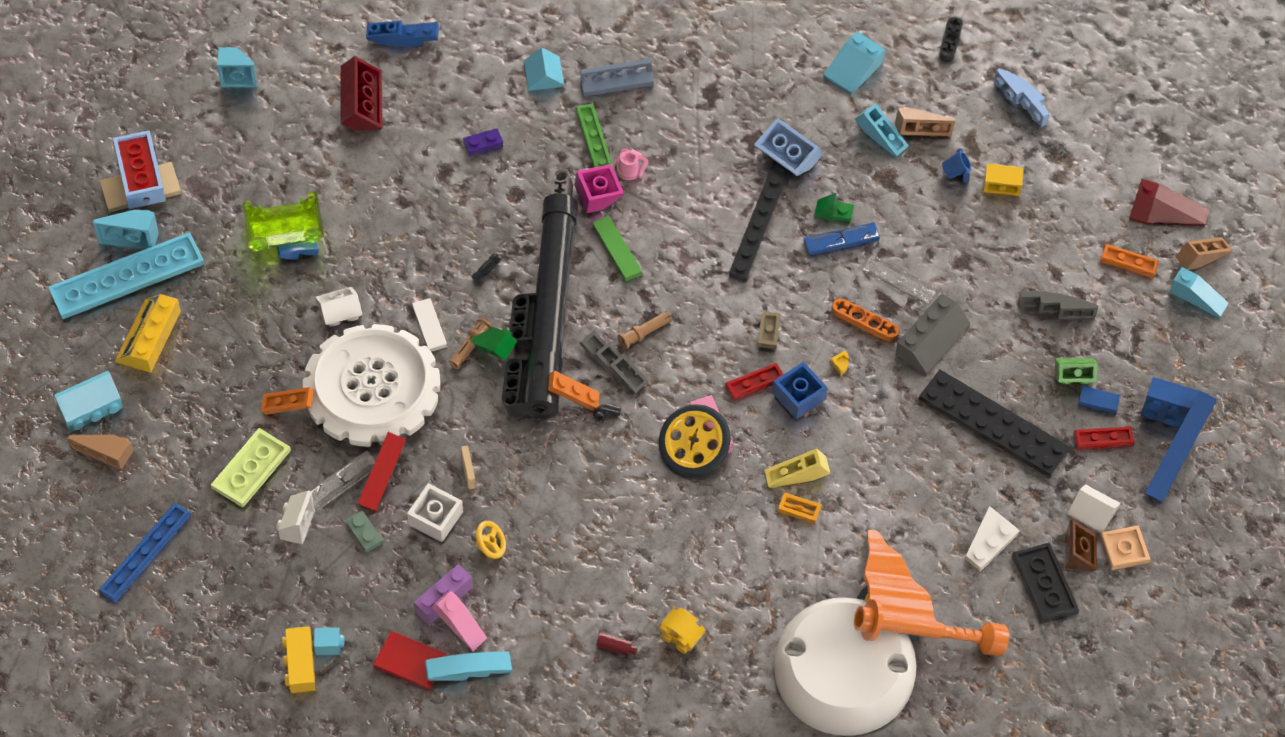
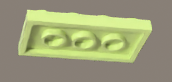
M258 428L213 481L211 488L239 506L244 507L291 451L290 446Z

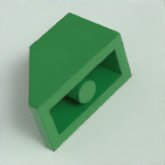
M493 327L473 337L470 342L480 350L506 360L517 340L511 336L513 333L505 328L500 330Z

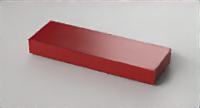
M774 363L725 383V387L732 400L735 401L773 386V381L782 376L783 373L778 364Z
M1132 426L1077 429L1073 432L1076 450L1128 447L1135 444Z

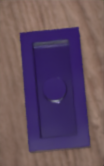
M498 128L463 138V143L469 156L503 146V140Z

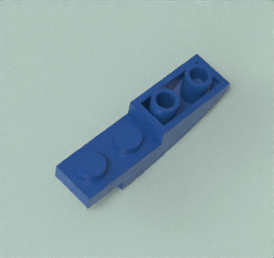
M402 20L368 23L366 39L392 46H423L425 41L438 40L440 26L438 22L403 25Z

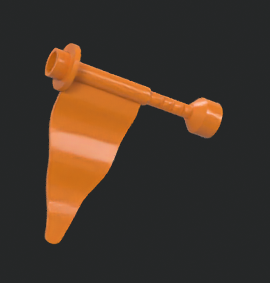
M868 530V557L864 570V579L868 587V602L865 606H859L854 615V627L857 631H861L864 640L874 641L880 631L884 630L935 639L952 638L975 642L980 651L985 655L1000 657L1006 652L1009 643V631L1004 624L987 622L977 631L945 626L943 623L936 622L930 595L913 580L904 559L898 552L886 544L878 531Z

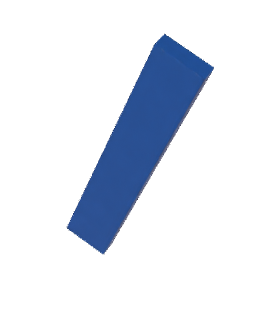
M1199 391L1145 492L1146 495L1163 502L1217 401L1216 398Z
M174 503L98 590L99 594L116 603L188 520L191 513L177 503Z

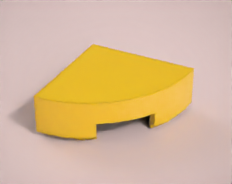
M846 350L831 358L829 362L840 376L846 372L849 364Z

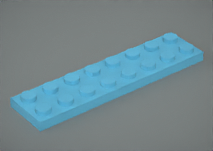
M189 232L56 283L48 288L63 320L204 265V260Z

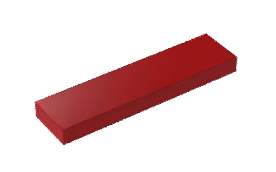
M390 432L387 433L357 505L376 512L406 442L405 438Z

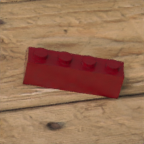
M354 56L340 66V124L354 131L381 130L382 70Z

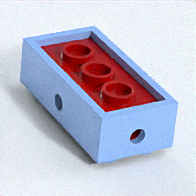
M150 130L113 138L129 209L166 201Z

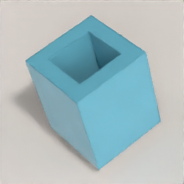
M315 628V654L340 655V649L344 647V635H340V629Z

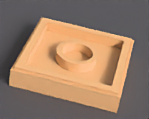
M1139 525L1100 533L1111 570L1150 563V557Z

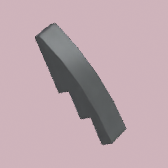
M1020 291L1018 299L1019 307H1038V313H1057L1058 319L1095 318L1098 311L1097 304L1058 293Z
M595 330L579 343L600 366L634 394L649 383L647 378L624 353L621 355L610 342L606 343Z

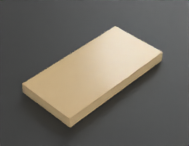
M172 162L158 165L165 198L181 194ZM121 175L100 180L109 213L129 208Z

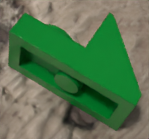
M837 193L817 200L814 217L850 223L854 204L836 201Z

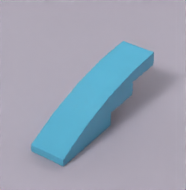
M509 651L452 655L429 659L424 662L427 680L466 681L468 677H488L490 673L509 674L512 671Z

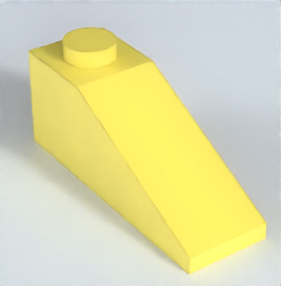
M816 448L765 469L768 487L773 488L814 481L830 474L826 456Z

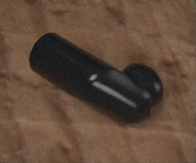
M603 403L595 408L593 412L594 419L602 421L608 414L619 416L621 407Z

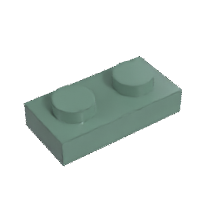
M363 511L345 520L346 525L365 553L383 544L382 538Z

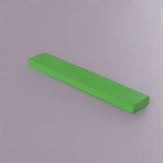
M594 104L577 106V117L593 168L612 165Z

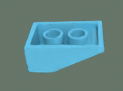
M856 31L846 41L823 74V77L852 95L884 62L885 48Z
M132 210L94 219L93 221L99 244L145 250L155 246L159 235L155 214L148 210Z

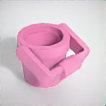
M623 148L614 166L617 167V174L620 178L634 180L637 177H642L649 161L641 153L633 149ZM639 160L644 161V163H643L641 169H640Z

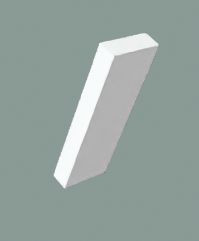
M431 299L412 303L428 349L432 352L447 348V343Z

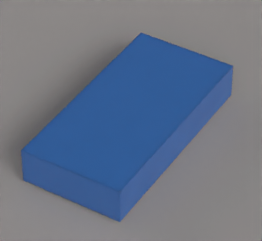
M1082 386L1078 405L1116 414L1120 394Z

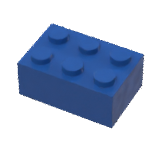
M1153 377L1141 415L1151 420L1155 419L1164 422L1167 425L1180 427L1199 390Z

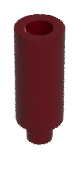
M600 632L596 644L598 647L626 656L629 653L636 655L638 647L633 646L631 641Z

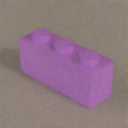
M457 564L414 601L415 613L429 626L440 617L432 606L444 594L450 591L459 599L473 588L472 576Z

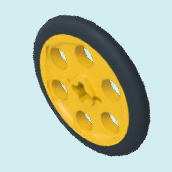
M687 405L677 409L664 422L658 440L659 451L667 466L675 472L685 476L704 475L717 468L726 458L731 442L730 429L726 420L715 409L706 405ZM694 417L695 424L687 427L685 424L687 418ZM712 422L714 425L713 429L709 432L704 431V424ZM674 431L681 432L679 440H672L671 436ZM696 436L699 441L693 445L690 439ZM711 440L718 442V446L714 450L708 449V443ZM679 449H684L686 452L682 459L676 458V452ZM703 454V461L699 464L695 463V455Z

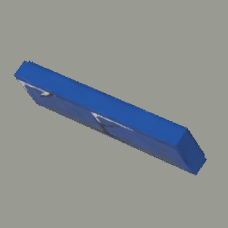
M875 222L804 237L803 242L808 255L811 256L879 241L880 235Z

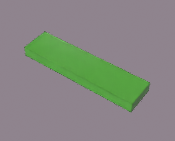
M610 216L592 222L593 228L625 282L641 276V268Z

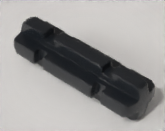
M497 253L492 254L479 267L477 272L472 275V279L476 283L481 282L495 265L501 261V257Z

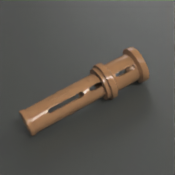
M664 311V313L639 327L633 326L628 332L618 334L617 337L620 345L624 349H628L631 344L641 342L645 335L671 322L672 317H667L670 313Z
M480 317L477 320V325L470 329L468 338L451 360H449V364L453 368L459 369L474 349L475 345L470 342L471 339L493 328L487 319Z

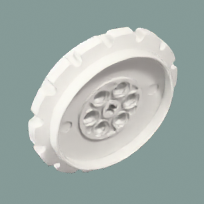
M374 324L372 328L368 329L361 325L343 331V336L333 335L320 345V354H313L305 368L306 376L308 377L303 379V388L310 387L314 390L312 406L307 410L317 425L323 424L324 432L339 441L349 438L351 445L369 447L372 442H379L382 446L388 432L398 436L403 433L412 435L424 425L423 416H431L438 403V394L435 392L440 391L439 369L434 368L436 362L427 346L420 347L419 339L404 330L395 333L393 327Z

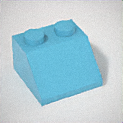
M219 47L217 67L221 87H257L254 62L238 48Z

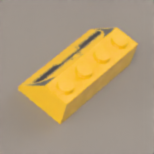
M162 294L145 299L115 359V363L149 373L152 372L181 312L178 299Z

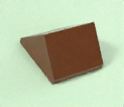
M1072 519L1069 521L1065 533V569L1095 571L1097 570V535Z

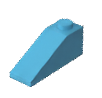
M876 103L866 108L854 118L868 136L894 157L898 156L909 146Z
M1183 267L1173 280L1170 293L1218 318L1221 317L1229 304L1199 275Z

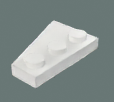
M989 506L965 560L977 570H983L1019 534L1020 530Z

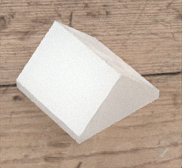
M1085 485L1079 490L1067 516L1101 533L1109 524L1120 503Z

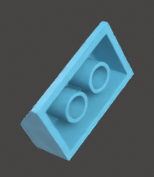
M109 371L54 395L60 415L69 432L79 430L83 426L97 422L102 417L114 414L123 408L120 395Z

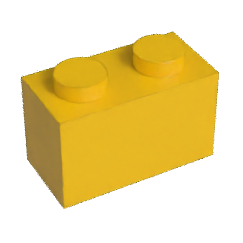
M987 164L984 174L983 192L1020 196L1023 168Z

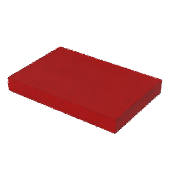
M391 630L373 663V667L429 690L433 681L427 680L425 660L445 657L447 655L440 650Z

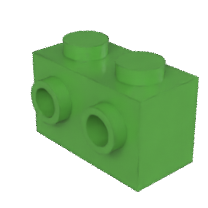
M1055 358V378L1061 384H1071V382L1090 384L1091 382H1097L1098 363L1094 358Z

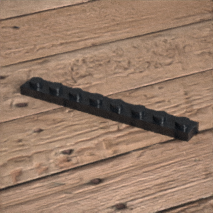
M775 160L772 163L729 271V277L747 282L790 171Z

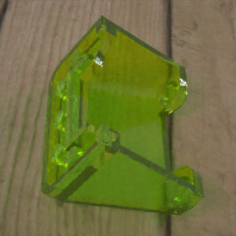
M317 191L308 192V198L305 200L299 198V203L262 208V204L254 207L252 201L242 202L248 244L255 251L302 242H318L324 236Z

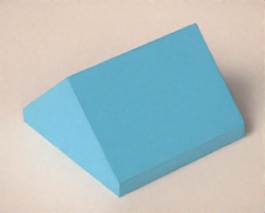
M541 47L524 60L529 91L564 87L559 56Z

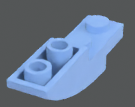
M997 69L994 82L1005 93L1006 98L1014 105L1021 103L1022 107L1030 113L1032 119L1041 127L1047 125L1050 113L1043 106L1044 96L1024 79L1006 70Z

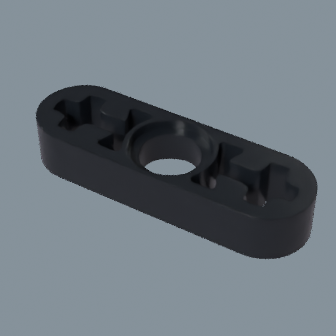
M951 17L947 20L939 51V58L945 62H950L955 58L963 26L962 20L958 17ZM953 25H956L955 31L952 30ZM953 37L955 41L950 42L946 38ZM947 48H950L949 54H945Z

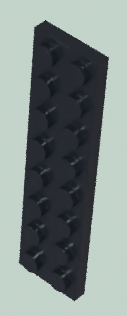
M939 369L919 395L920 401L1049 478L1052 477L1071 450L1069 445Z

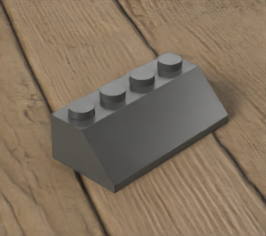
M941 293L898 341L895 355L927 375L970 326V322L958 303Z

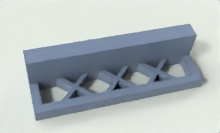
M651 58L581 69L580 84L583 96L654 86ZM641 66H647V68L638 69ZM593 74V76L585 78V75Z

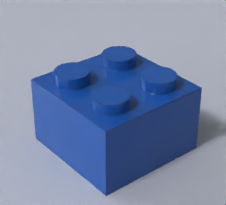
M803 361L773 381L772 394L795 419H798L826 400L828 387Z

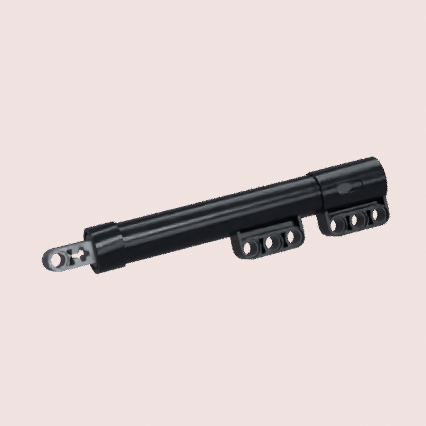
M558 169L554 172L551 194L543 200V227L536 293L518 294L512 301L509 331L513 333L511 336L517 340L514 347L517 350L530 351L527 357L510 359L505 365L502 403L507 413L511 416L528 415L533 418L546 419L556 416L558 413L560 395L549 391L548 384L551 372L556 371L562 374L563 359L561 357L574 226L577 223L578 202L572 197L573 182L566 169Z

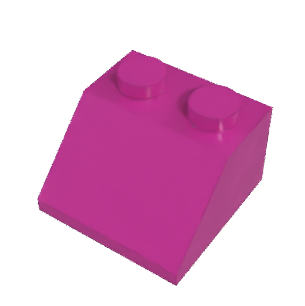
M611 164L577 171L574 186L586 213L604 210L624 195Z

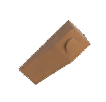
M898 108L894 124L900 135L951 137L955 119L918 109Z
M1222 237L1188 241L1175 257L1180 262L1181 267L1193 270L1224 257L1233 250Z
M69 435L67 438L70 448L122 470L133 453L131 442L123 436Z

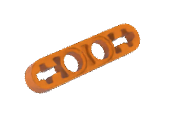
M838 298L833 301L832 313L836 317L887 342H894L898 339L899 327L896 324L845 299ZM859 313L862 315V318L854 319L852 314ZM875 321L879 326L873 328L869 325V322Z

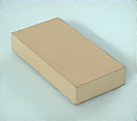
M468 445L462 446L460 448L467 486L469 490L476 489Z

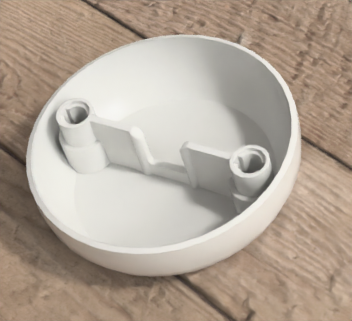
M843 597L827 599L812 604L803 609L788 623L777 644L774 658V673L781 698L797 718L819 731L833 735L851 736L879 729L901 712L912 693L916 678V659L909 635L881 630L874 641H867L863 639L861 631H857L854 627V615L857 608L865 606L868 601Z

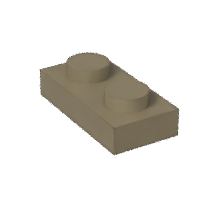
M762 311L757 347L777 348L781 313Z

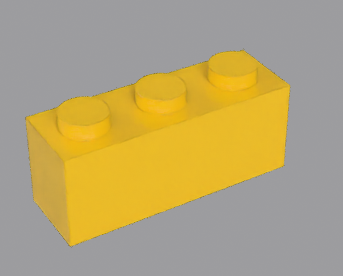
M310 626L285 629L286 637H282L283 649H287V655H283L284 667H288V674H285V685L290 686L291 693L316 691Z

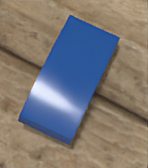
M311 237L289 239L276 245L279 258L298 259L299 254L318 255L319 252L316 238Z

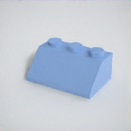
M778 117L754 144L755 147L796 176L810 170L822 156L817 145Z

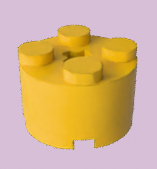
M676 606L671 609L658 626L662 632L660 637L667 643L671 641L676 644V649L682 654L691 651L706 630L703 625L699 627L696 624L698 620L691 613L680 607L676 610Z

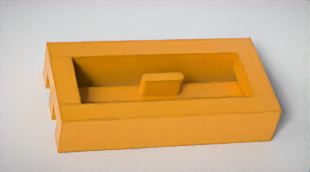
M784 492L778 512L815 524L822 504ZM786 500H787V501H790V502H793V503H796V504H799V505H794V504L788 503V502H786ZM803 506L814 509L815 511L806 509Z

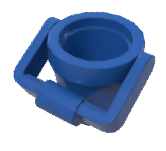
M959 148L956 150L955 155L942 162V167L948 178L951 179L961 175L964 183L970 181L969 172L972 171V167L963 149Z

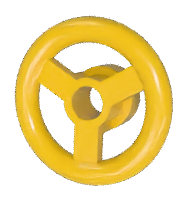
M491 521L481 522L476 530L477 547L491 559L502 557L506 550V540L502 530ZM485 527L491 528L488 534L482 535ZM496 534L500 540V549L496 543Z

